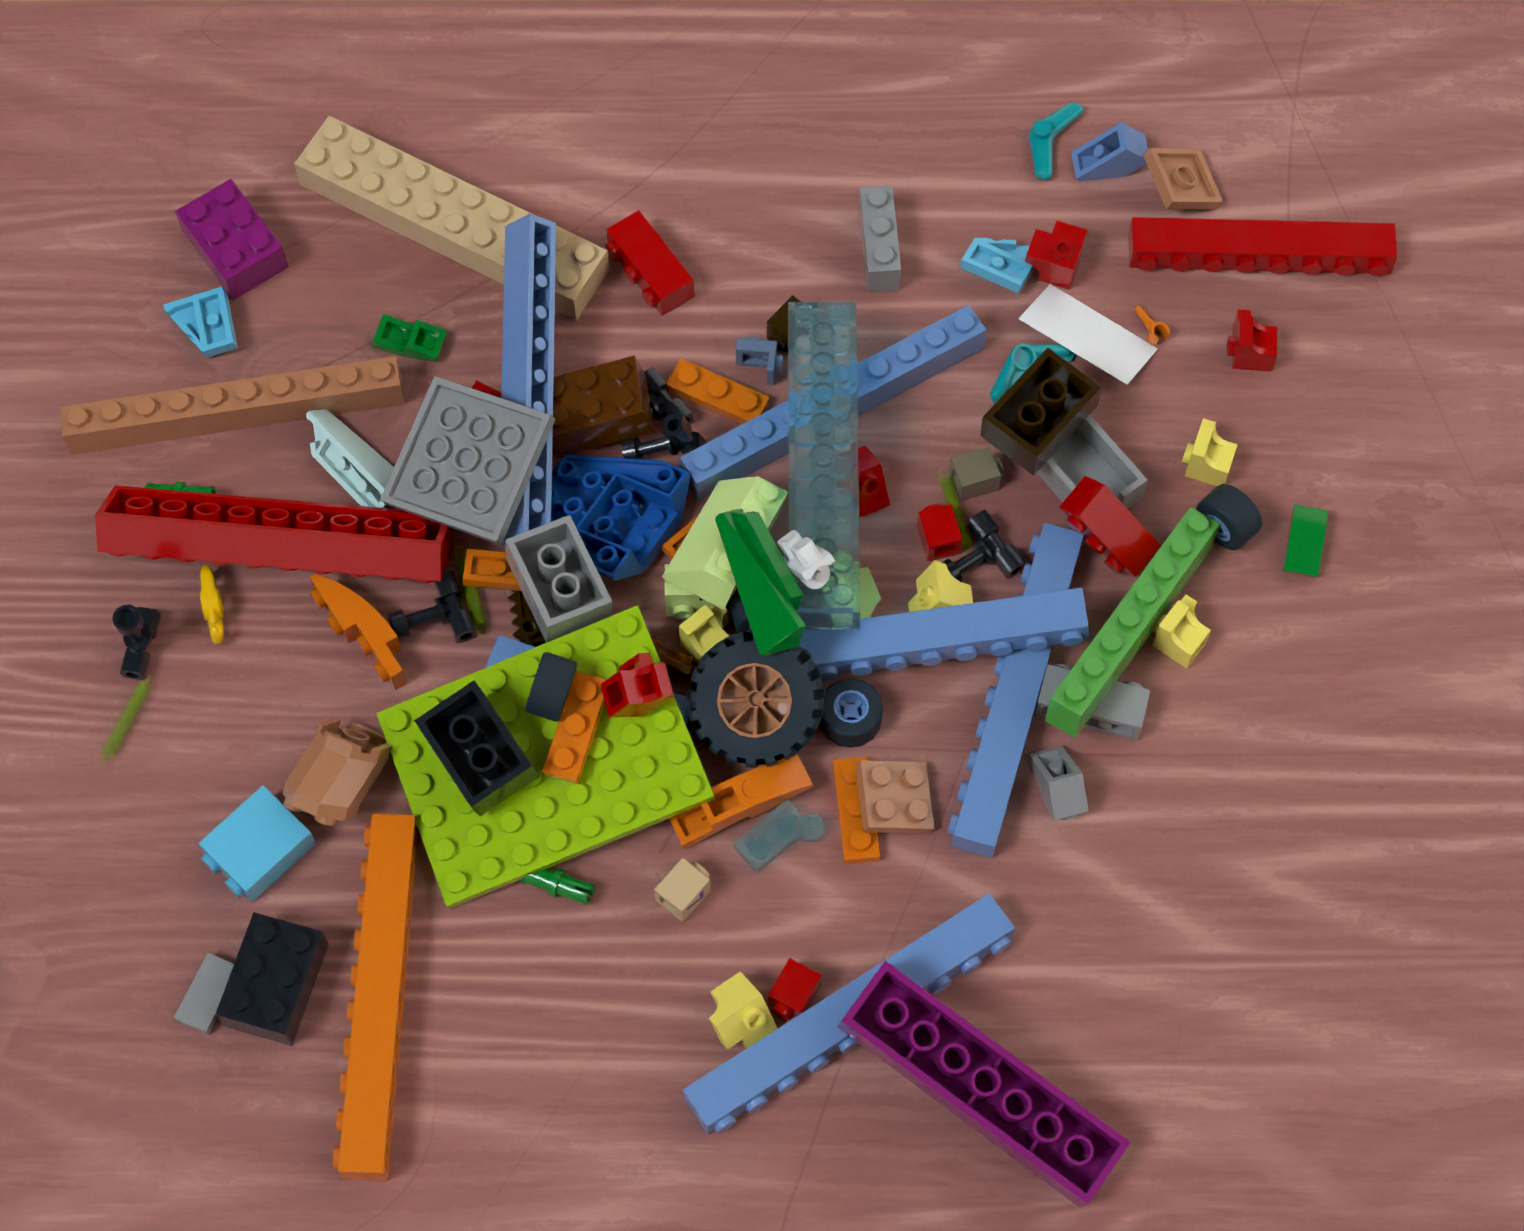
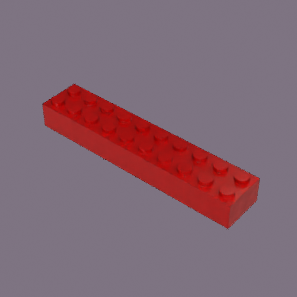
M115 485L95 514L97 552L109 553L116 557L139 555L151 560L174 558L181 562L209 561L215 565L232 563L243 564L249 568L267 566L278 567L284 571L302 569L313 570L318 574L336 572L348 573L352 577L371 575L382 576L387 580L406 578L416 579L421 583H432L434 581H441L453 552V528L400 509Z

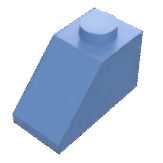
M1120 122L1071 152L1076 179L1088 181L1125 177L1146 165L1143 157L1148 151L1145 134Z

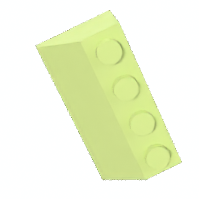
M759 476L719 481L662 578L724 610L737 585L715 521L716 516L719 513L740 508L743 509L744 513L759 512L767 529L770 531L779 515L788 491Z

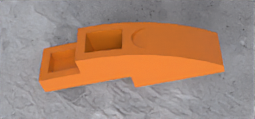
M316 573L310 576L314 589L309 591L317 607L319 609L325 607L331 615L326 619L335 635L338 636L342 633L348 644L356 640L366 656L372 654L377 661L373 667L383 683L389 680L395 690L406 685L407 681L404 672L393 656L402 648L398 636L388 622L367 601L344 585Z
M796 754L788 760L786 758L779 759L776 765L768 767L766 764L713 786L711 788L716 798L715 800L669 818L681 845L686 849L747 816L752 819L814 787L799 755Z

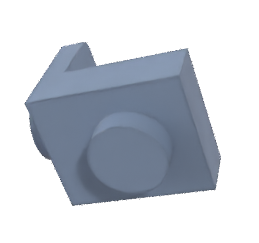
M759 337L737 338L736 365L767 368V385H774L775 374L781 375L783 355L777 354V341L763 340Z

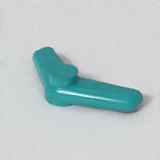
M1070 102L1046 118L1037 120L1030 129L1028 140L1031 146L1035 176L1038 179H1051L1054 138L1083 113L1082 105Z
M1022 343L1016 345L1010 351L990 392L993 403L995 404L1047 347L1067 362L1073 359L1074 353L1060 344Z

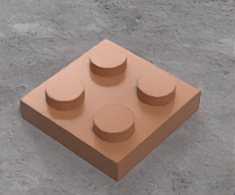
M1149 148L1143 155L1166 209H1217L1223 203L1200 149Z
M860 760L855 765L863 832L929 834L935 829L926 762Z

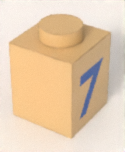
M682 858L654 889L655 900L680 921L684 922L711 891L710 879L708 878L710 875L697 862L690 864Z

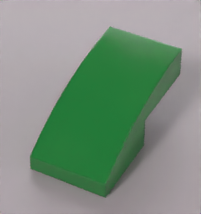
M383 314L371 347L403 357L437 361L447 330L417 319L414 324Z
M1294 504L1282 571L1318 577L1327 526V510Z

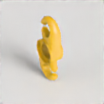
M203 565L200 572L201 607L205 621H208L211 639L214 644L219 645L224 637L223 604L220 591L216 588L212 568L209 565Z

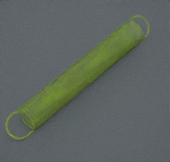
M948 473V475L944 476L949 478H945L946 480L939 478V481L941 482L940 485H942L941 489L946 504L953 503L952 508L957 518L956 521H958L957 524H959L958 527H960L959 530H961L960 533H962L963 542L961 547H965L963 544L970 543L971 538L952 476Z
M462 555L465 558L459 556L460 558L456 560L459 574L462 576L464 574V568L462 567H465L462 564L465 565V563L461 561L465 562L466 555ZM463 586L473 623L482 626L480 623L483 622L487 629L477 587Z
M141 680L138 682L140 685H137L133 691L132 696L135 698L129 699L131 704L128 705V708H124L116 723L117 726H114L117 729V734L114 736L110 734L105 743L108 746L107 752H112V756L109 757H114L117 750L115 748L117 749L121 745V740L124 739L127 734L126 731L131 726L130 723H133L136 717L135 714L138 713L141 708L140 705H142L145 696L150 691L148 687L144 686L146 684L140 682Z

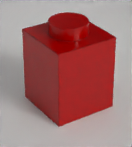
M932 504L918 511L917 529L927 562L959 555L961 553L962 537L952 504L943 506L941 504Z
M789 958L768 994V1005L772 1007L771 1011L786 1021H790L791 1018L794 1019L805 1012L821 986L822 975Z

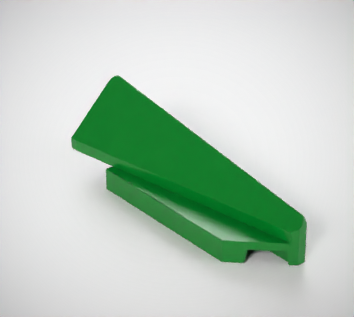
M740 508L719 513L715 521L759 654L766 656L797 648L805 629V624L797 613L803 593L759 512L744 513L743 509Z

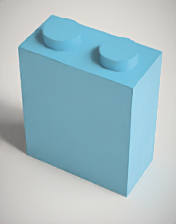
M262 785L198 844L204 853L200 858L214 874L220 870L228 878L224 883L238 898L244 894L253 902L314 847L316 842L311 832Z

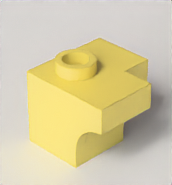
M1203 418L1195 444H1187L1182 459L1183 463L1188 464L1185 477L1218 486L1226 482L1238 444L1222 439L1217 434L1216 422Z
M934 560L916 579L917 594L908 602L909 612L973 603L971 585L955 579L950 574L945 563Z
M1185 594L1181 601L1178 600L1167 615L1163 614L1153 630L1156 635L1152 646L1187 669L1205 646L1211 630L1201 624L1195 616L1194 610L1197 601Z
M704 605L679 625L680 647L685 652L691 654L697 664L700 663L699 660L707 651L729 636L724 631L728 625V610L726 608L723 610L715 605L710 608Z
M741 971L710 991L717 1009L709 1019L720 1042L727 1050L740 1041L747 1049L778 1029L762 994Z

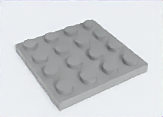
M434 376L380 501L388 506L502 545L556 419L550 414Z

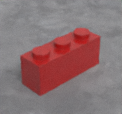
M640 210L606 229L608 241L605 244L606 250L614 261L619 260L624 266L623 270L628 280L632 284L637 283L642 289V296L650 308L655 306L663 316L695 297L693 278Z
M1084 476L1059 507L1068 517L1066 523L1077 533H1084L1087 537L1085 543L1096 553L1103 554L1106 557L1104 563L1119 575L1125 572L1136 578L1161 547L1157 540L1105 484L1090 477Z

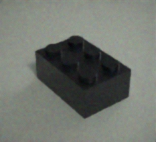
M475 680L414 720L470 807L479 816H482L540 776Z
M253 912L215 1014L222 1026L292 1046L329 945L323 931Z

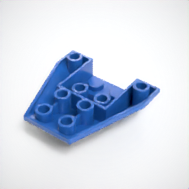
M565 455L552 471L551 522L568 515L571 516L600 575L617 581L643 574L661 551L662 545L669 540L682 521L691 475L689 471L661 460Z

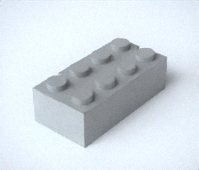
M1091 415L1083 421L1037 472L1062 503L1083 477L1087 476L1105 484L1127 509L1143 498L1148 482L1146 477Z

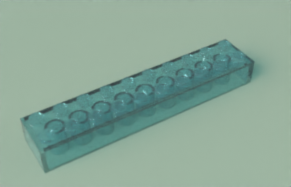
M788 302L789 532L795 530L799 532L802 539L806 537L812 539L815 545L830 552L835 560L834 563L828 565L830 569L828 582L819 589H810L804 586L800 579L793 575L803 593L797 613L805 624L804 630L860 629L856 302Z

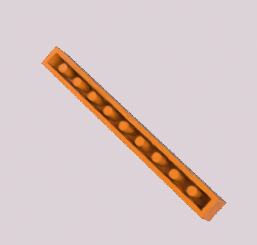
M372 814L371 826H365L364 846L369 847L368 860H362L361 881H365L364 894H359L357 901V914L362 916L361 929H356L354 933V950L359 951L358 964H352L350 974L351 986H355L354 1000H349L347 1005V1021L352 1022L351 1036H345L343 1046L344 1058H348L347 1072H342L340 1077V1094H345L344 1109H338L336 1118V1129L341 1131L340 1146L335 1145L333 1150V1168H338V1173L343 1180L388 1181L419 835L415 815Z

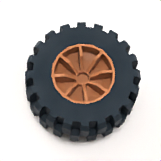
M752 630L732 634L715 644L699 660L700 663L694 669L690 678L692 682L687 694V701H690L691 708L688 713L690 720L695 722L697 727L695 732L700 740L704 739L710 745L708 749L715 755L719 753L726 757L725 761L732 764L737 762L746 764V767L751 768L765 764L767 767L778 764L777 760L782 758L788 760L796 755L813 737L819 727L825 708V685L822 683V673L819 666H816L811 659L812 655L806 648L803 649L798 646L797 648L762 656L759 654Z

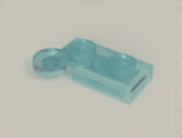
M787 799L734 842L733 847L750 867L758 873L799 838L806 842L820 840L825 832V822L817 814L809 813L801 816L796 807Z

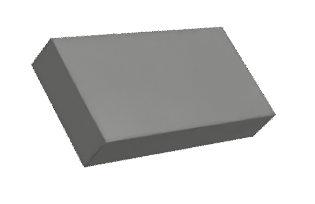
M207 953L174 1016L175 1021L209 1035L217 1020L215 1014L234 964Z

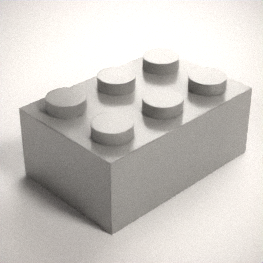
M570 515L505 540L506 560L546 643L612 616L613 602Z

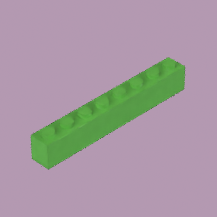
M1192 507L1188 509L1054 692L1049 701L1045 718L1046 722L1074 738L1078 736L1152 633L1161 616L1167 612L1213 548L1220 526L1219 522Z

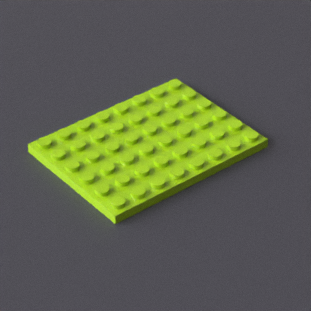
M638 605L376 713L386 742L392 746L390 749L391 756L411 811L416 816V824L444 902L449 909L716 799L675 696L643 717L609 718L605 705L579 784L546 776L542 772L559 721L554 722L527 713L525 706L543 653L549 652L577 662V672L606 680L619 671V666L638 653H650L652 663H661ZM473 680L484 691L540 775L482 816H479L470 807L414 721Z

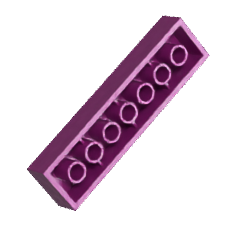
M886 960L837 1026L1079 1208L1091 1202L1131 1143Z

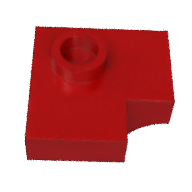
M1056 220L1052 233L1039 229L1035 230L1025 262L1038 270L1039 281L1070 290L1080 262L1088 229Z
M1238 309L1233 323V336H1228L1227 356H1232V369L1272 372L1277 358L1278 326L1262 325L1253 318L1251 310Z
M866 445L835 457L837 471L829 477L835 502L841 510L853 505L856 514L862 517L890 505L881 463Z
M638 653L619 666L617 673L600 684L609 718L643 717L674 696L665 663H652L650 653Z

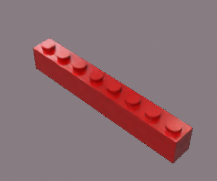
M1132 217L1128 233L1129 268H1139L1145 271L1153 269H1172L1174 271L1195 269L1208 272L1237 270L1241 273L1270 271L1275 274L1303 272L1312 275L1321 272L1337 273L1338 275L1363 273L1372 276H1382L1392 273L1397 260L1395 223Z

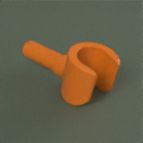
M1141 305L1137 306L1134 311L1149 331L1147 334L1148 342L1152 345H1157L1159 342L1158 337L1154 333L1155 331L1160 332L1163 338L1167 340L1170 334L1168 325L1163 322L1155 323Z

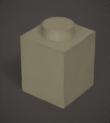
M989 446L951 457L949 474L952 476L959 500L964 501L998 491L1000 479L1004 476V470L1000 458H994Z

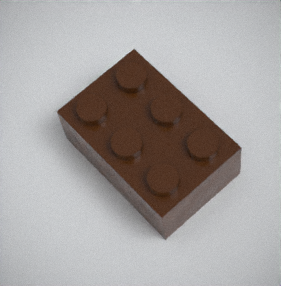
M635 355L554 377L553 417L556 420L553 424L552 448L558 457L654 432L647 379Z

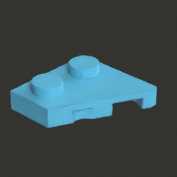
M974 238L960 263L961 269L1018 294L1035 267L1025 262L1029 246L1016 245V240L1010 239L995 241L991 238Z
M223 286L163 305L166 313L206 358L238 348L228 294Z

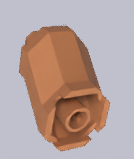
M337 719L319 722L315 737L286 780L282 792L285 796L283 805L293 811H305L315 816L314 819L318 823L328 826H334L336 820L346 821L356 817L362 800L389 759L392 746L385 743L384 734L354 722H350L348 728L339 727L341 720Z

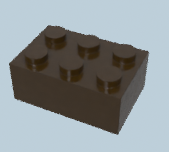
M1047 347L983 416L980 436L1034 476L1098 406L1102 387Z

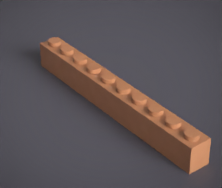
M392 356L60 407L62 437L71 454L74 455L307 419V412L312 410L325 409L333 415L402 405L405 404L397 357Z

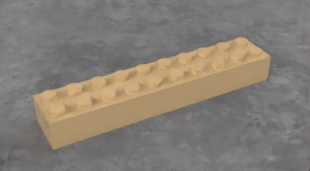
M331 116L327 117L294 163L301 186L504 285L505 226L531 213ZM556 226L555 310L577 320L610 271L608 251Z

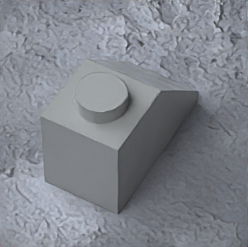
M1063 746L1029 754L1030 763L1044 805L1054 820H1070L1077 817L1078 814L1089 812L1083 773Z

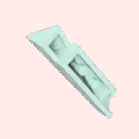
M328 410L308 411L306 418L312 422L315 441L310 443L311 455L360 506L397 509L380 501L394 466Z

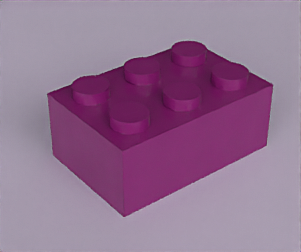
M232 179L225 181L175 211L182 232L232 300H235L289 267L283 247Z

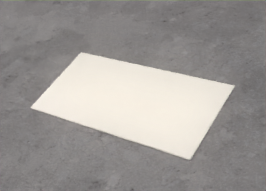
M1051 284L1018 318L1126 385L1158 350V348Z

